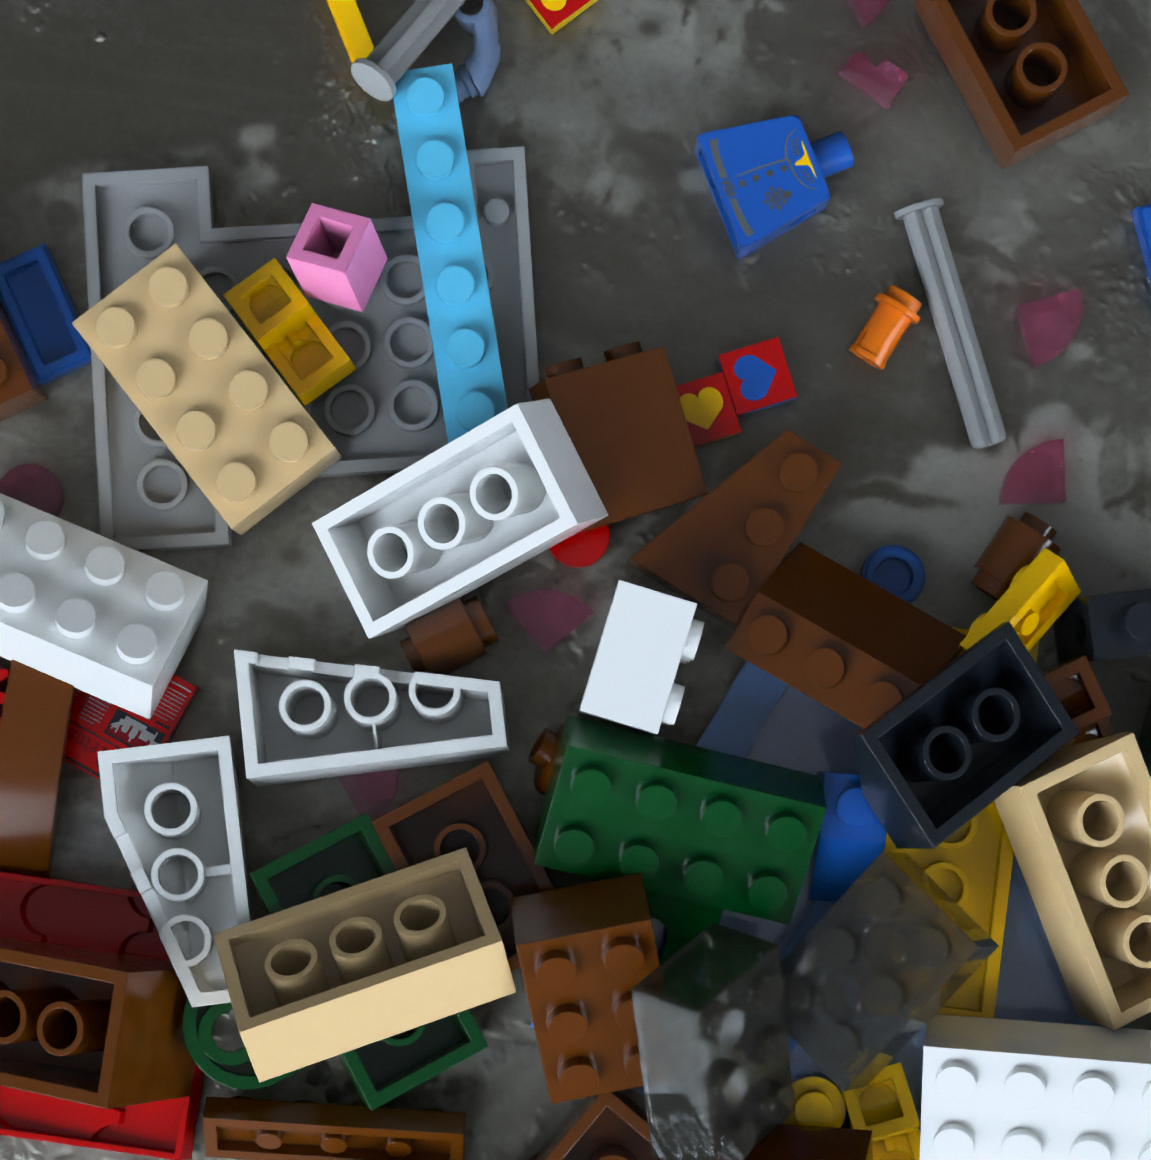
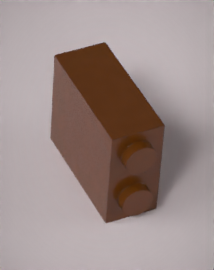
M640 341L628 343L603 352L606 362L586 368L583 366L581 357L566 360L544 368L547 378L529 388L532 401L551 399L609 515L578 533L687 502L708 494L664 346L643 352Z

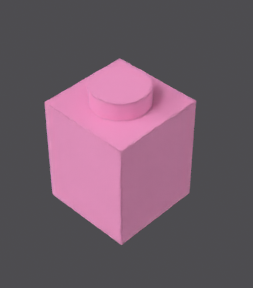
M315 203L311 204L286 256L306 297L360 312L364 311L388 260L370 218Z

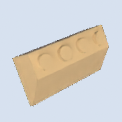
M1126 731L1058 749L994 800L1077 1016L1112 1030H1117L1151 1012V778L1134 733Z
M466 847L213 934L238 1030L259 1083L516 993L501 936Z

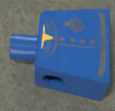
M798 115L705 132L697 136L694 149L737 260L748 256L824 210L831 198L824 178L854 167L852 151L842 131L809 142Z

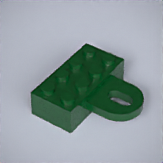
M567 715L535 828L534 864L593 878L592 882L642 873L650 917L658 919L666 927L658 952V959L666 1001L687 991L701 976L707 964L723 910L790 925L827 809L820 776Z
M368 813L345 823L248 874L247 877L266 914L270 915L395 872L396 869ZM187 998L183 1012V1034L186 1047L196 1065L214 1081L236 1089H259L273 1085L303 1069L300 1068L259 1083L245 1046L235 1051H226L219 1048L212 1039V1026L219 1016L233 1009L231 1002L192 1007ZM467 1009L339 1054L364 1105L372 1111L487 1048L488 1045L470 1010Z

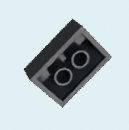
M1009 621L1001 623L855 735L862 795L897 849H934L1080 733Z

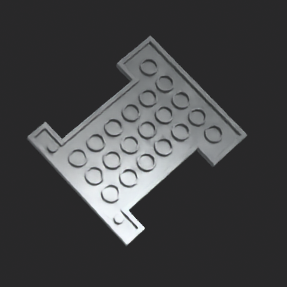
M524 146L466 150L508 408L517 403L532 401L529 388L539 383ZM209 166L82 173L88 309L176 243L341 454L342 458L318 477L399 473L448 444L412 216L371 218L388 260L364 311L360 312L305 296L286 258L302 223L215 228L212 171ZM274 257L356 367L355 371L306 406L303 405L223 296V294ZM91 349L100 535L139 552L232 546L231 528Z

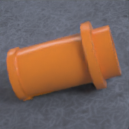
M889 285L885 294L878 292L874 299L879 304L854 344H851L848 349L861 360L882 371L910 323L917 325L921 319L917 315L922 306L921 302L893 285Z

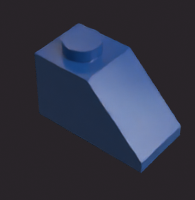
M817 771V775L820 776L827 809L810 859L807 899L873 905L886 844V830L862 795L860 774Z

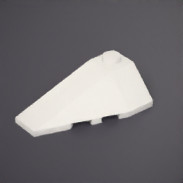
M230 736L97 752L104 818L121 850L133 881L145 902L191 1006L200 1007L230 1003L231 1000L213 934L252 921L234 745Z

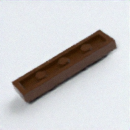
M206 1096L202 1117L206 1157L248 1160H464L466 1113L446 1112L438 1108L413 1110L382 1108L380 1106L371 1111L364 1104L350 1106L318 1104L310 1100L287 1102L255 1100L246 1096H233L230 1098Z

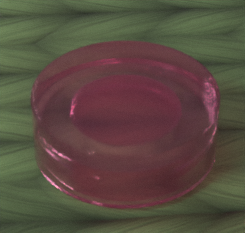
M22 464L9 470L0 481V493L56 517L61 513L65 500L64 489L58 477L48 469L35 464Z

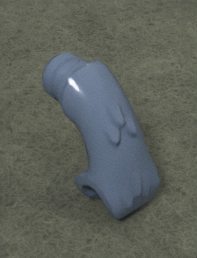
M481 0L483 7L475 15L464 14L461 7L454 14L460 27L465 32L474 36V49L468 57L463 59L465 63L457 66L458 70L454 71L459 104L470 96L472 98L478 95L483 97L492 82L500 61L501 48L499 44L498 15L496 5L492 0Z

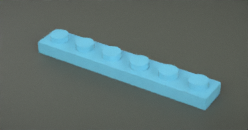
M452 63L407 70L395 84L396 94L393 97L448 443L508 409Z

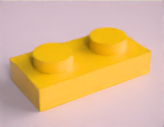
M1044 548L1030 565L1022 567L1013 577L1009 589L994 606L972 623L967 636L959 644L962 650L965 652L1001 623L1009 621L1029 652L1081 593L1065 560Z

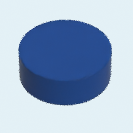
M887 545L875 550L865 559L860 570V576L909 604L919 597L925 585L926 574L922 561L912 550L900 545Z

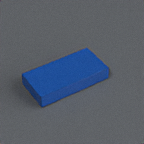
M44 243L0 262V299L37 383L43 386L90 365L91 348L72 324L80 315L50 247Z

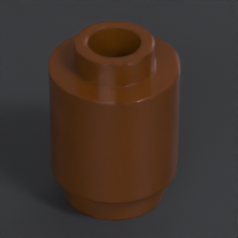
M1025 512L1020 520L1007 515L975 563L974 567L978 572L971 581V584L995 601H998L1009 589L1015 574L1022 567L1030 565L1044 548L1056 555L1060 553L1061 549L1052 542L1057 531L1028 512Z
M474 596L464 602L457 598L405 624L410 636L400 641V645L414 672L428 671V673L447 675L487 655L486 648L498 642L499 639L477 596Z

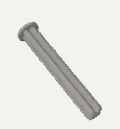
M415 0L367 58H358L351 65L352 76L358 85L372 97L381 101H390L396 94L395 84L466 0Z
M943 198L929 199L896 211L894 216L896 220L904 221L971 446L974 449H982L1001 443L1006 438V431L938 208L944 205Z

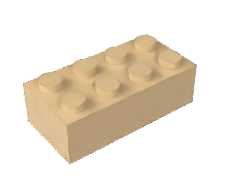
M176 243L72 322L73 326L228 526L238 534L243 535L342 458L341 454Z

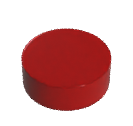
M605 525L572 535L552 546L549 550L558 562L567 567H589L598 562L608 548L610 539L609 526Z

